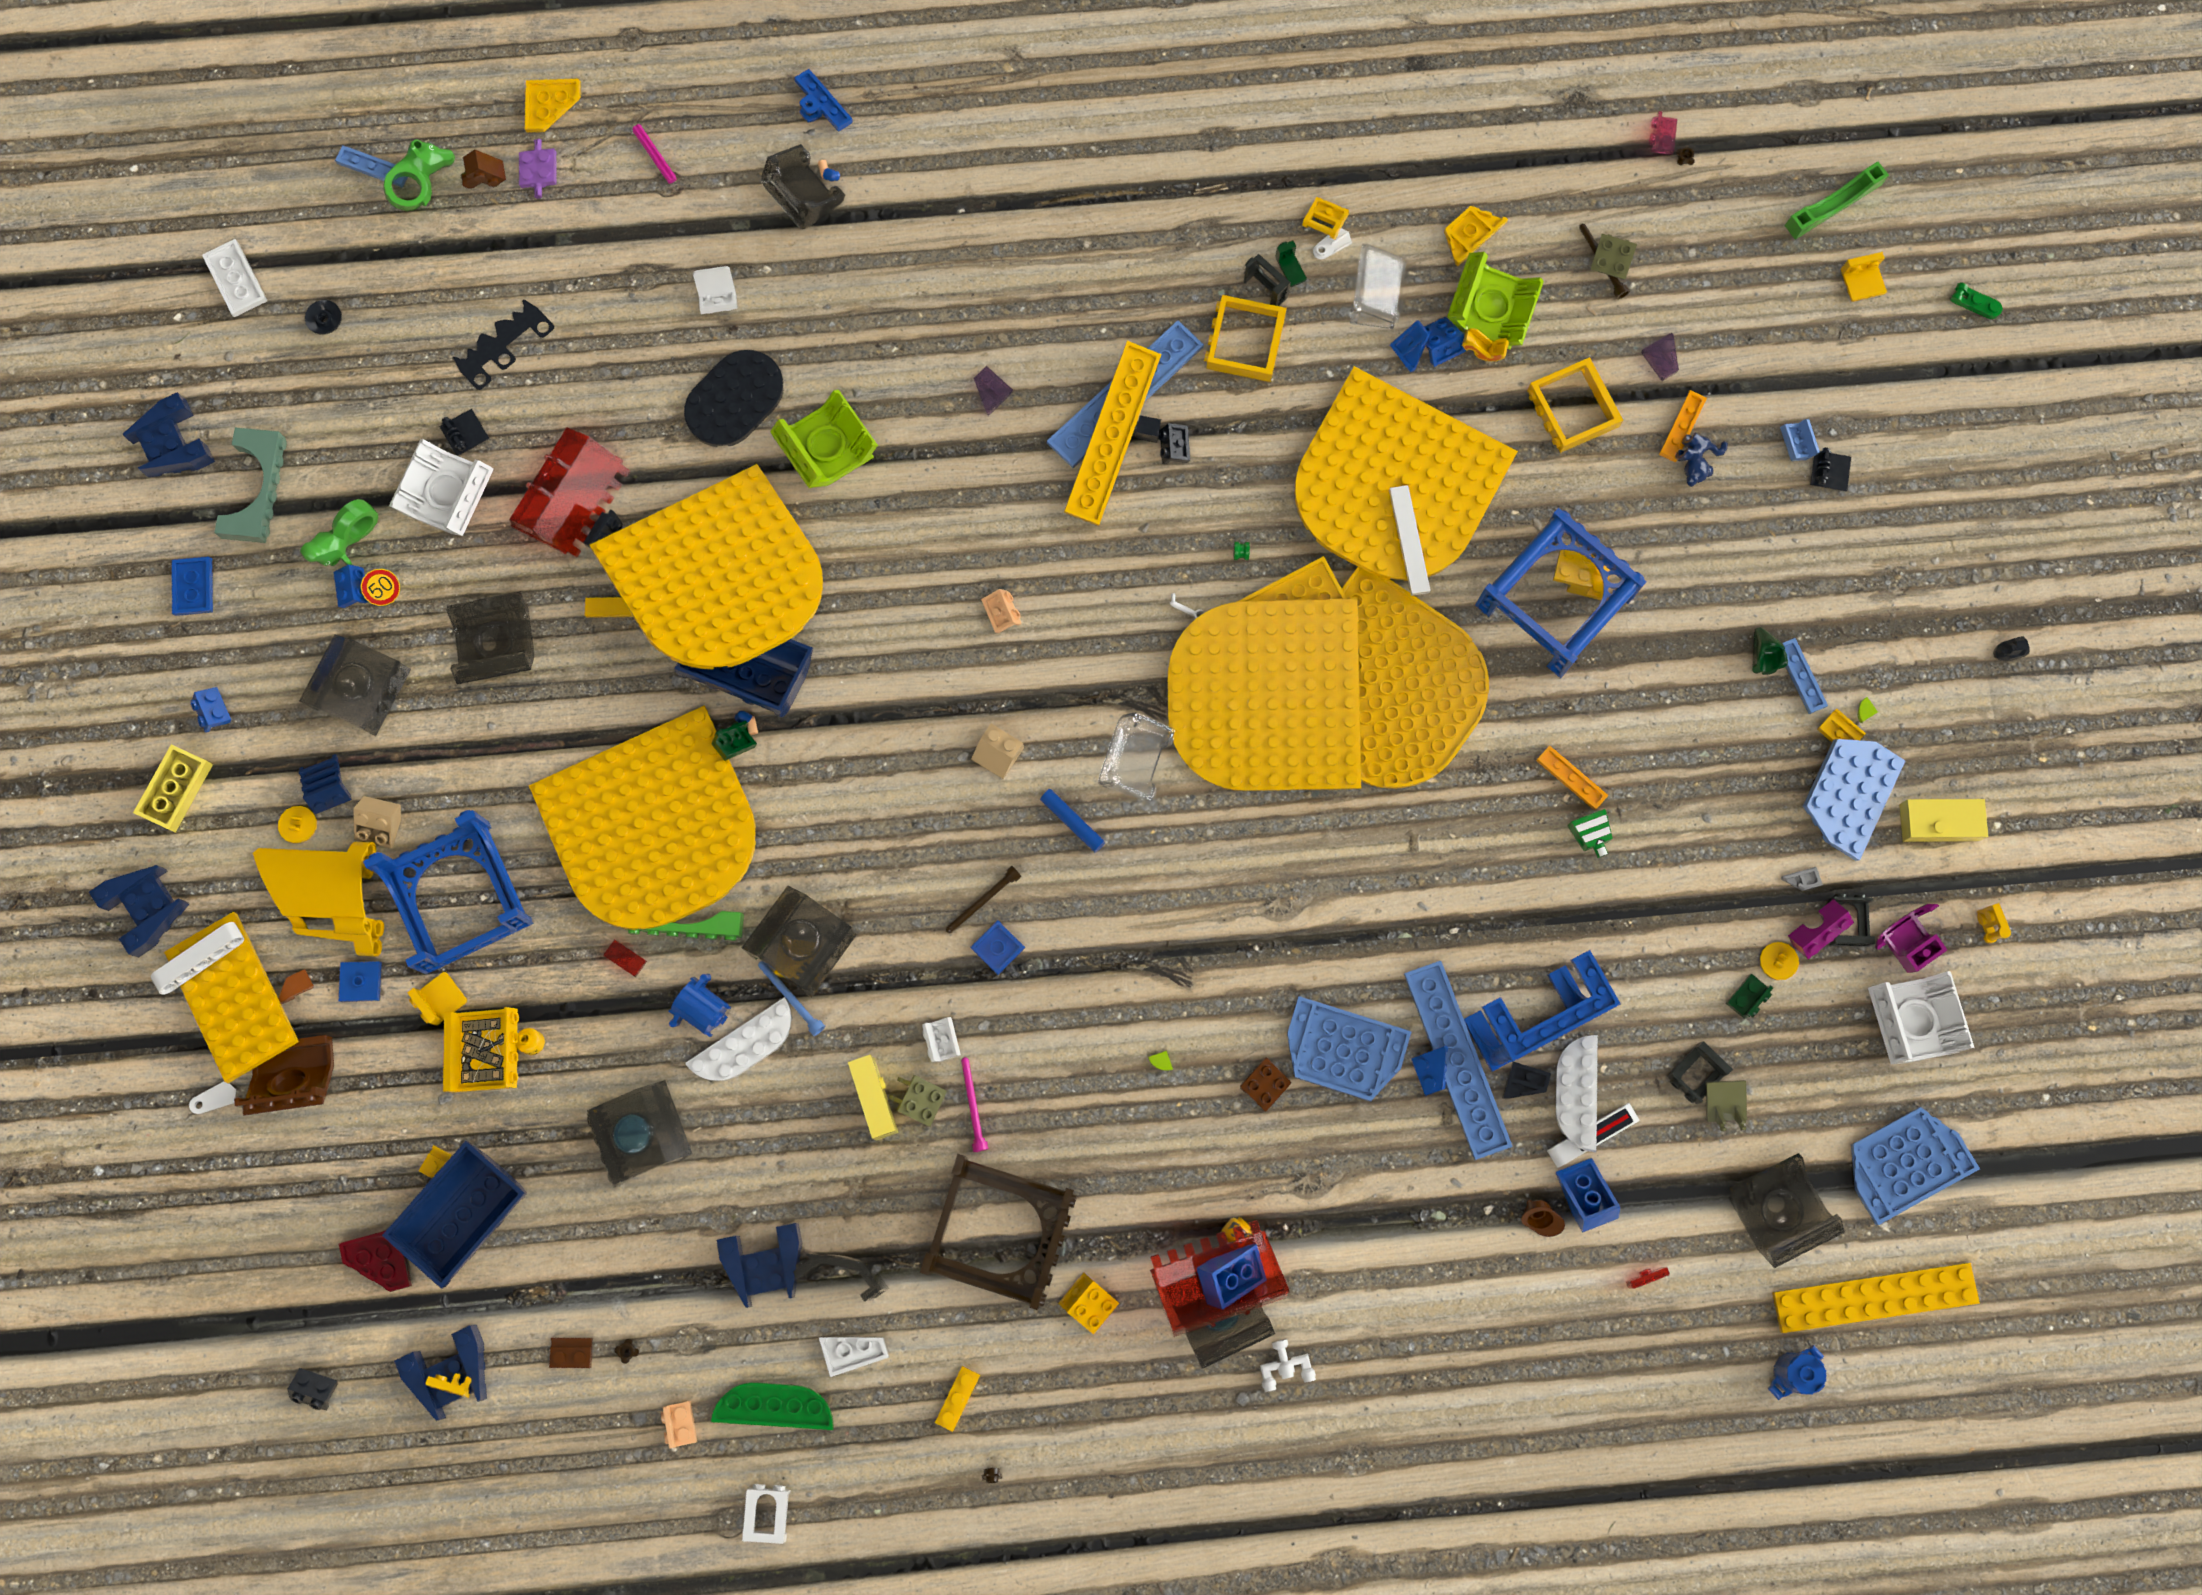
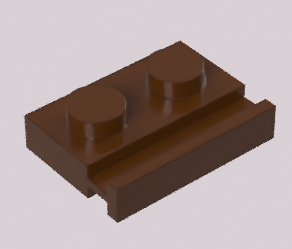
M551 1338L549 1368H591L593 1338Z

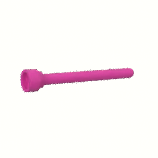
M964 1057L961 1063L975 1138L972 1149L973 1152H981L989 1148L987 1141L982 1137L969 1059Z

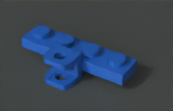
M810 69L795 77L796 84L807 95L800 100V106L802 107L800 114L807 122H813L822 117L823 114L838 132L853 123L851 116Z

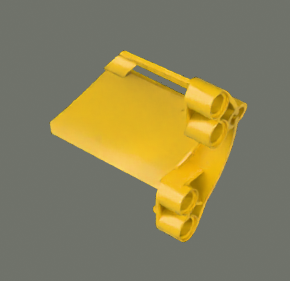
M355 841L350 845L347 852L258 848L253 852L258 871L269 894L281 914L290 920L292 929L296 934L351 941L354 943L355 952L358 956L378 957L381 954L382 943L379 937L384 933V923L382 920L366 917L362 897V878L370 879L374 873L367 869L363 862L368 859L369 855L376 853V845L373 842ZM301 917L331 918L334 930L308 929Z

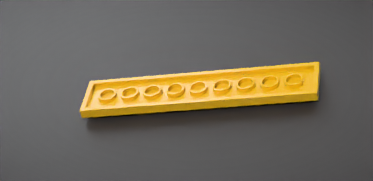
M1127 340L1064 513L1099 526L1162 354Z
M1971 1263L1772 1292L1780 1333L1980 1304Z

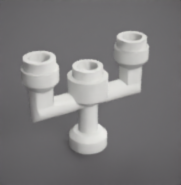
M1288 1340L1273 1342L1272 1347L1278 1350L1280 1362L1275 1361L1260 1365L1264 1391L1276 1390V1381L1272 1378L1271 1371L1278 1370L1279 1376H1282V1379L1294 1377V1365L1301 1364L1302 1367L1301 1377L1304 1383L1316 1380L1315 1370L1311 1368L1308 1354L1292 1357L1288 1360L1285 1349L1288 1346Z

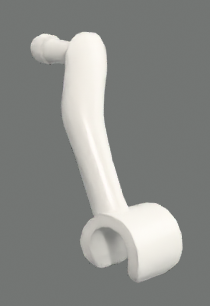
M1175 593L1171 594L1170 605L1193 616L1194 620L1197 618L1196 615L1204 613L1201 609L1194 611L1175 602Z

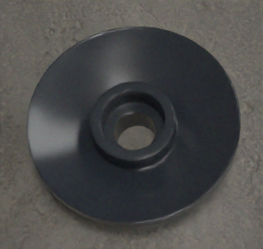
M329 300L314 302L305 313L307 327L313 333L319 335L332 333L339 327L342 321L340 308Z

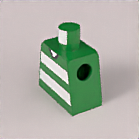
M1605 809L1571 821L1567 825L1583 851L1594 849L1597 858L1608 854L1604 844L1610 842L1613 837Z

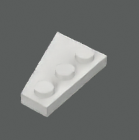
M819 1337L830 1377L889 1358L883 1337Z

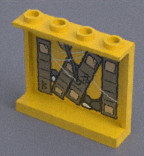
M504 1007V1009L465 1013L444 1012L443 1092L458 1093L517 1088L518 1053L516 1043L519 1040L517 1033L518 1009Z

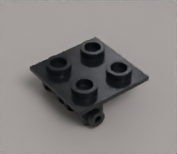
M472 408L453 419L444 417L442 425L439 426L456 456L489 439Z
M1823 448L1822 451L1813 457L1810 485L1847 492L1852 457L1834 454L1830 451V448Z

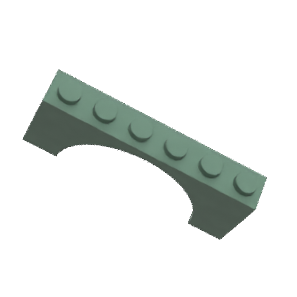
M235 427L232 446L239 452L248 453L259 460L263 469V485L258 497L247 508L230 515H218L214 533L221 539L266 543L267 537L270 535L269 524L273 518L272 508L277 498L276 487L280 482L279 472L280 467L283 466L282 456L283 451L286 449L287 441L278 431Z

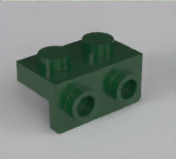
M746 720L741 723L736 722L731 727L722 728L715 733L712 745L724 761L756 747L757 743L746 730L749 724Z

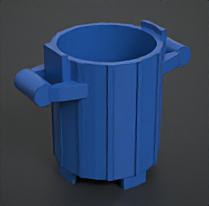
M702 974L700 979L691 977V981L677 995L671 1010L668 1011L674 1015L669 1025L677 1027L684 1019L703 1034L712 1037L713 1034L710 1032L718 1027L720 1023L722 1025L728 1018L725 1012L732 1007L705 988L708 981L711 980V975Z
M1812 1345L1810 1348L1799 1353L1787 1352L1779 1356L1774 1365V1379L1768 1390L1777 1400L1792 1393L1813 1395L1821 1391L1825 1386L1827 1376L1825 1365L1821 1361L1824 1355Z

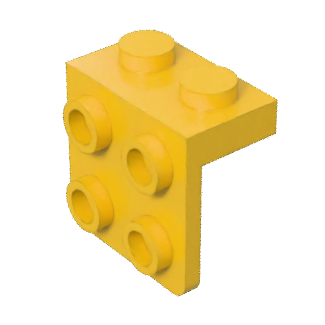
M446 972L438 975L420 990L412 988L407 992L411 997L409 1002L413 1007H418L422 1012L420 1014L421 1018L427 1024L430 1023L436 1026L444 1021V1012H455L467 1003L465 995Z

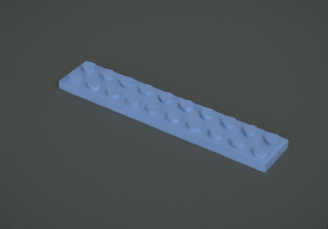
M1178 320L1147 348L1162 355L1145 401L1204 347V344ZM1111 382L1047 440V444L1072 468L1085 456Z
M1442 961L1404 973L1432 1050L1443 1046L1448 1047L1445 1062L1447 1064V1072L1445 1073L1446 1087L1474 1160L1513 1147Z

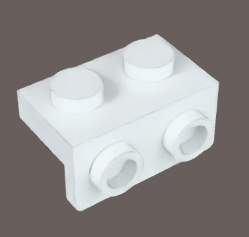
M951 1017L922 1024L923 1037L927 1043V1053L931 1062H942L961 1055Z

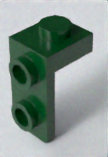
M1293 240L1279 244L1275 254V258L1284 276L1291 282L1290 287L1307 280L1295 256L1296 244Z

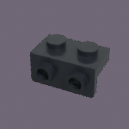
M299 1368L287 1391L291 1401L297 1404H308L315 1410L323 1409L327 1411L329 1408L328 1401L338 1382L337 1380Z

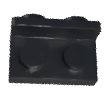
M1168 423L1159 432L1162 464H1168L1170 461L1188 463L1190 461L1188 426Z

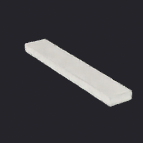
M1407 485L1390 488L1389 494L1410 594L1413 596L1430 593L1431 590L1409 487Z

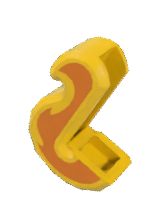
M1475 328L1466 330L1462 343L1465 350H1473L1477 358L1489 362L1504 359L1509 345L1507 338L1492 341Z

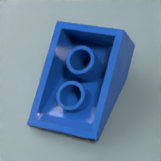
M1592 1158L1556 1172L1572 1215L1582 1233L1619 1219L1621 1207Z
M1257 1244L1214 1257L1197 1267L1207 1304L1222 1310L1267 1281Z

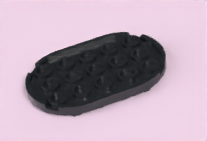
M740 350L724 357L691 390L686 399L684 416L691 433L700 442L713 447L733 446L745 440L774 411L782 399L784 382L780 368L768 355L755 350Z

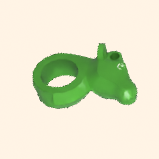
M418 139L413 140L409 144L406 156L386 174L383 189L388 202L393 207L404 211L416 210L420 206H426L432 195L429 176L443 167H450L455 160L454 153L449 149H441L431 143H425ZM399 177L412 178L419 184L421 193L414 200H402L393 192V182Z
M357 499L349 502L335 516L332 530L329 532H319L313 540L301 547L300 552L302 556L310 563L318 562L325 566H334L340 560L346 565H352V562L346 555V548L363 539L373 530L379 518L378 513L364 500Z

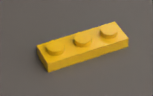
M964 1366L961 1367L935 1421L936 1424L952 1432L954 1431L980 1374Z

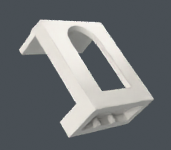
M753 1484V1487L747 1489L742 1541L780 1544L786 1542L788 1495L791 1490H786V1486L773 1485V1489L765 1488L764 1484ZM763 1494L772 1495L776 1500L774 1532L754 1531L756 1503Z

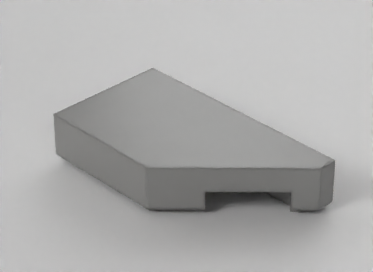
M1817 867L1781 877V880L1801 891L1823 885Z

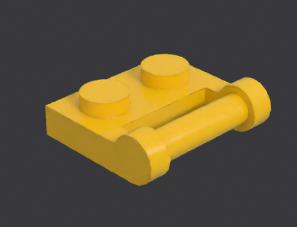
M1316 197L1303 220L1302 226L1318 230L1335 240L1349 215V210ZM1315 217L1317 219H1320L1324 222L1334 225V227L1332 229L1330 227L1322 225L1318 222L1313 221L1312 218Z
M2000 903L1977 911L1978 922L1985 931L1983 938L1986 943L1991 944L1999 938L2005 939L2011 935V930ZM1998 925L1999 929L1995 931L1993 926Z

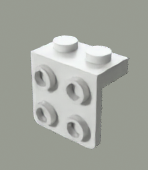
M728 266L693 272L699 295L701 314L737 309V295Z

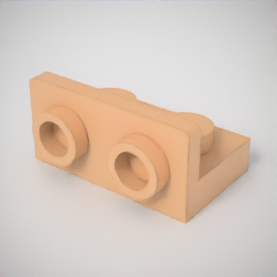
M998 589L981 599L995 633H1000L1013 625L1019 626L1022 624L1020 613L1014 607L1013 597L1010 592Z
M691 1401L664 1406L663 1411H661V1420L663 1424H666L667 1432H664L666 1445L669 1444V1448L696 1443L697 1436Z

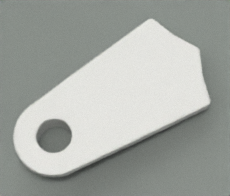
M1341 228L1335 240L1327 235L1314 247L1313 255L1320 260L1326 259L1351 245L1352 241L1349 231ZM1324 249L1325 252L1320 253L1318 250Z
M222 1082L194 1097L190 1101L189 1108L195 1114H202L234 1104L236 1089L230 1083ZM198 1102L203 1104L200 1109L196 1106Z

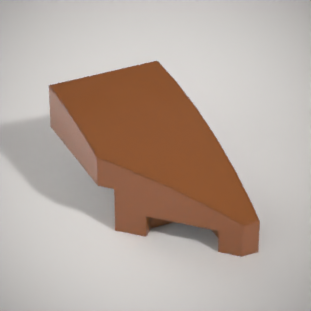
M305 969L286 978L278 998L281 1005L295 999V996L314 988Z

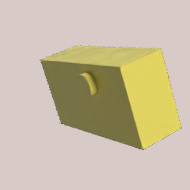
M171 744L133 813L176 833L213 764Z
M1908 799L1899 804L1903 842L1981 841L1988 837L1985 799Z
M870 1054L848 1062L872 1139L877 1141L899 1133L885 1092V1081L883 1077H880L875 1058Z

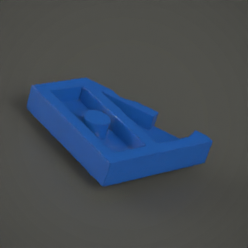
M1418 320L1390 344L1391 348L1410 372L1415 371L1430 336Z
M1447 1046L1411 1058L1425 1096L1445 1089Z

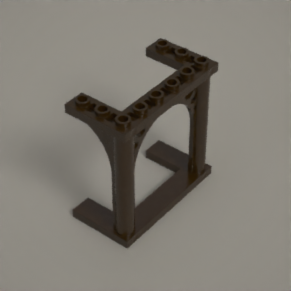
M957 1154L952 1169L954 1176L930 1252L925 1254L920 1273L925 1275L937 1274L1030 1304L1029 1308L1038 1310L1040 1306L1043 1307L1047 1294H1044L1046 1286L1050 1287L1053 1275L1050 1274L1051 1267H1056L1059 1258L1056 1251L1058 1246L1062 1247L1065 1235H1062L1064 1227L1068 1228L1071 1219L1068 1212L1070 1207L1074 1208L1077 1195H1074V1190L1066 1188L1064 1191L968 1161L969 1159L966 1156ZM963 1178L1016 1194L1027 1200L1034 1207L1041 1221L1042 1240L1035 1257L1025 1267L1012 1273L998 1274L938 1256ZM1038 1200L1042 1203L1043 1201L1048 1202L1042 1208H1039L1037 1205ZM1047 1208H1056L1057 1214L1054 1218H1044L1043 1213ZM1057 1221L1056 1224L1051 1226L1053 1230L1047 1231V1224ZM1044 1243L1048 1245L1047 1249L1042 1248ZM1037 1261L1042 1263V1265H1039L1041 1274L1034 1267ZM1027 1270H1032L1036 1274V1282L1034 1284L1026 1281L1025 1272ZM1016 1275L1020 1276L1023 1285L1018 1284L1019 1281L1013 1280Z

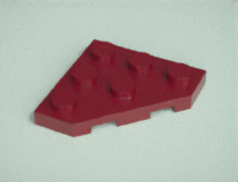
M385 1231L338 1243L344 1265L351 1267L389 1292L412 1287L407 1259L382 1236Z

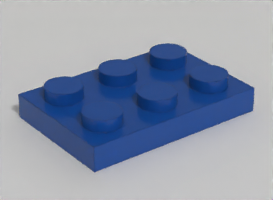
M199 557L172 560V614L180 616L213 613L212 558Z

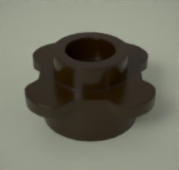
M1685 147L1676 151L1678 165L1694 164L1693 149Z
M626 1339L623 1344L616 1346L615 1353L621 1358L622 1363L627 1364L632 1357L639 1355V1350L634 1347L631 1339Z
M999 1468L984 1469L982 1480H986V1483H998V1480L1002 1479Z

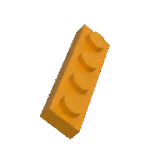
M1691 390L1689 391L1659 453L1660 456L1676 463L1675 455L1678 450H1683V438L1687 434L1690 435L1707 399L1706 397Z
M1550 745L1536 760L1594 811L1609 796Z

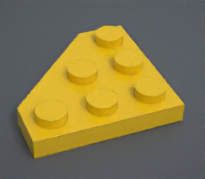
M579 78L526 80V133L545 132L581 99V81Z

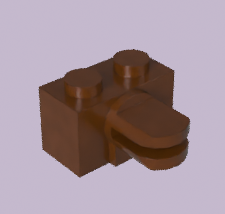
M476 149L463 157L465 172L461 174L463 187L473 189L481 183L490 187H497L506 180L503 160Z

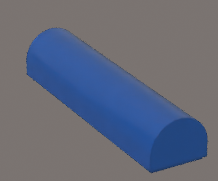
M1048 789L1040 798L1094 853L1106 844L1051 789Z

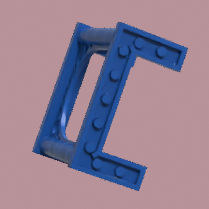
M1558 508L1547 525L1493 584L1489 583L1484 588L1475 606L1488 617L1494 613L1496 608L1501 610L1554 656L1546 667L1559 678H1562L1578 659L1577 656L1625 603L1629 604L1647 581L1644 580L1641 573L1632 570L1625 560L1619 559L1611 548L1601 544L1598 537L1588 533L1581 523H1576L1568 512ZM1565 533L1571 537L1569 545H1565L1562 542L1561 538ZM1575 541L1582 547H1577ZM1557 550L1574 551L1586 556L1595 564L1603 580V596L1598 608L1564 645L1505 596L1539 558ZM1603 566H1606L1610 571L1604 570ZM1610 575H1617L1621 581L1619 583H1610L1607 578ZM1608 588L1616 590H1613L1612 594H1610Z
M474 810L463 811L459 814V817L455 818L459 827L453 829L452 833L440 835L431 843L420 844L416 850L403 852L396 859L376 852L369 855L368 859L363 861L365 867L378 874L387 886L417 954L405 959L408 967L424 974H429L534 924L532 918L525 914L489 832L492 829L489 821ZM468 839H472V849L468 852H464V843ZM458 845V849L452 851V847H456ZM478 850L481 855L475 856L474 853ZM449 856L469 857L480 863L491 879L505 913L497 916L502 925L437 955L417 908V885L422 874L434 862ZM421 861L424 862L423 866H421V867H417V866L415 865V864H420ZM406 868H413L416 871L415 877H406L404 870ZM404 881L412 883V886L408 889V884H404Z
M1591 950L1571 960L1591 997L1587 998L1581 993L1565 965L1547 975L1566 1007L1565 1011L1521 1033L1501 997L1484 1005L1482 1009L1501 1041V1045L1481 1010L1464 1019L1469 1033L1491 1072L1511 1061L1514 1062L1621 1005Z

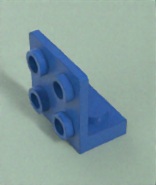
M1447 317L1440 318L1424 326L1430 334L1426 347L1429 350L1430 363L1434 367L1466 352L1462 346L1464 334Z

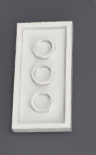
M236 239L202 255L234 317L267 302Z

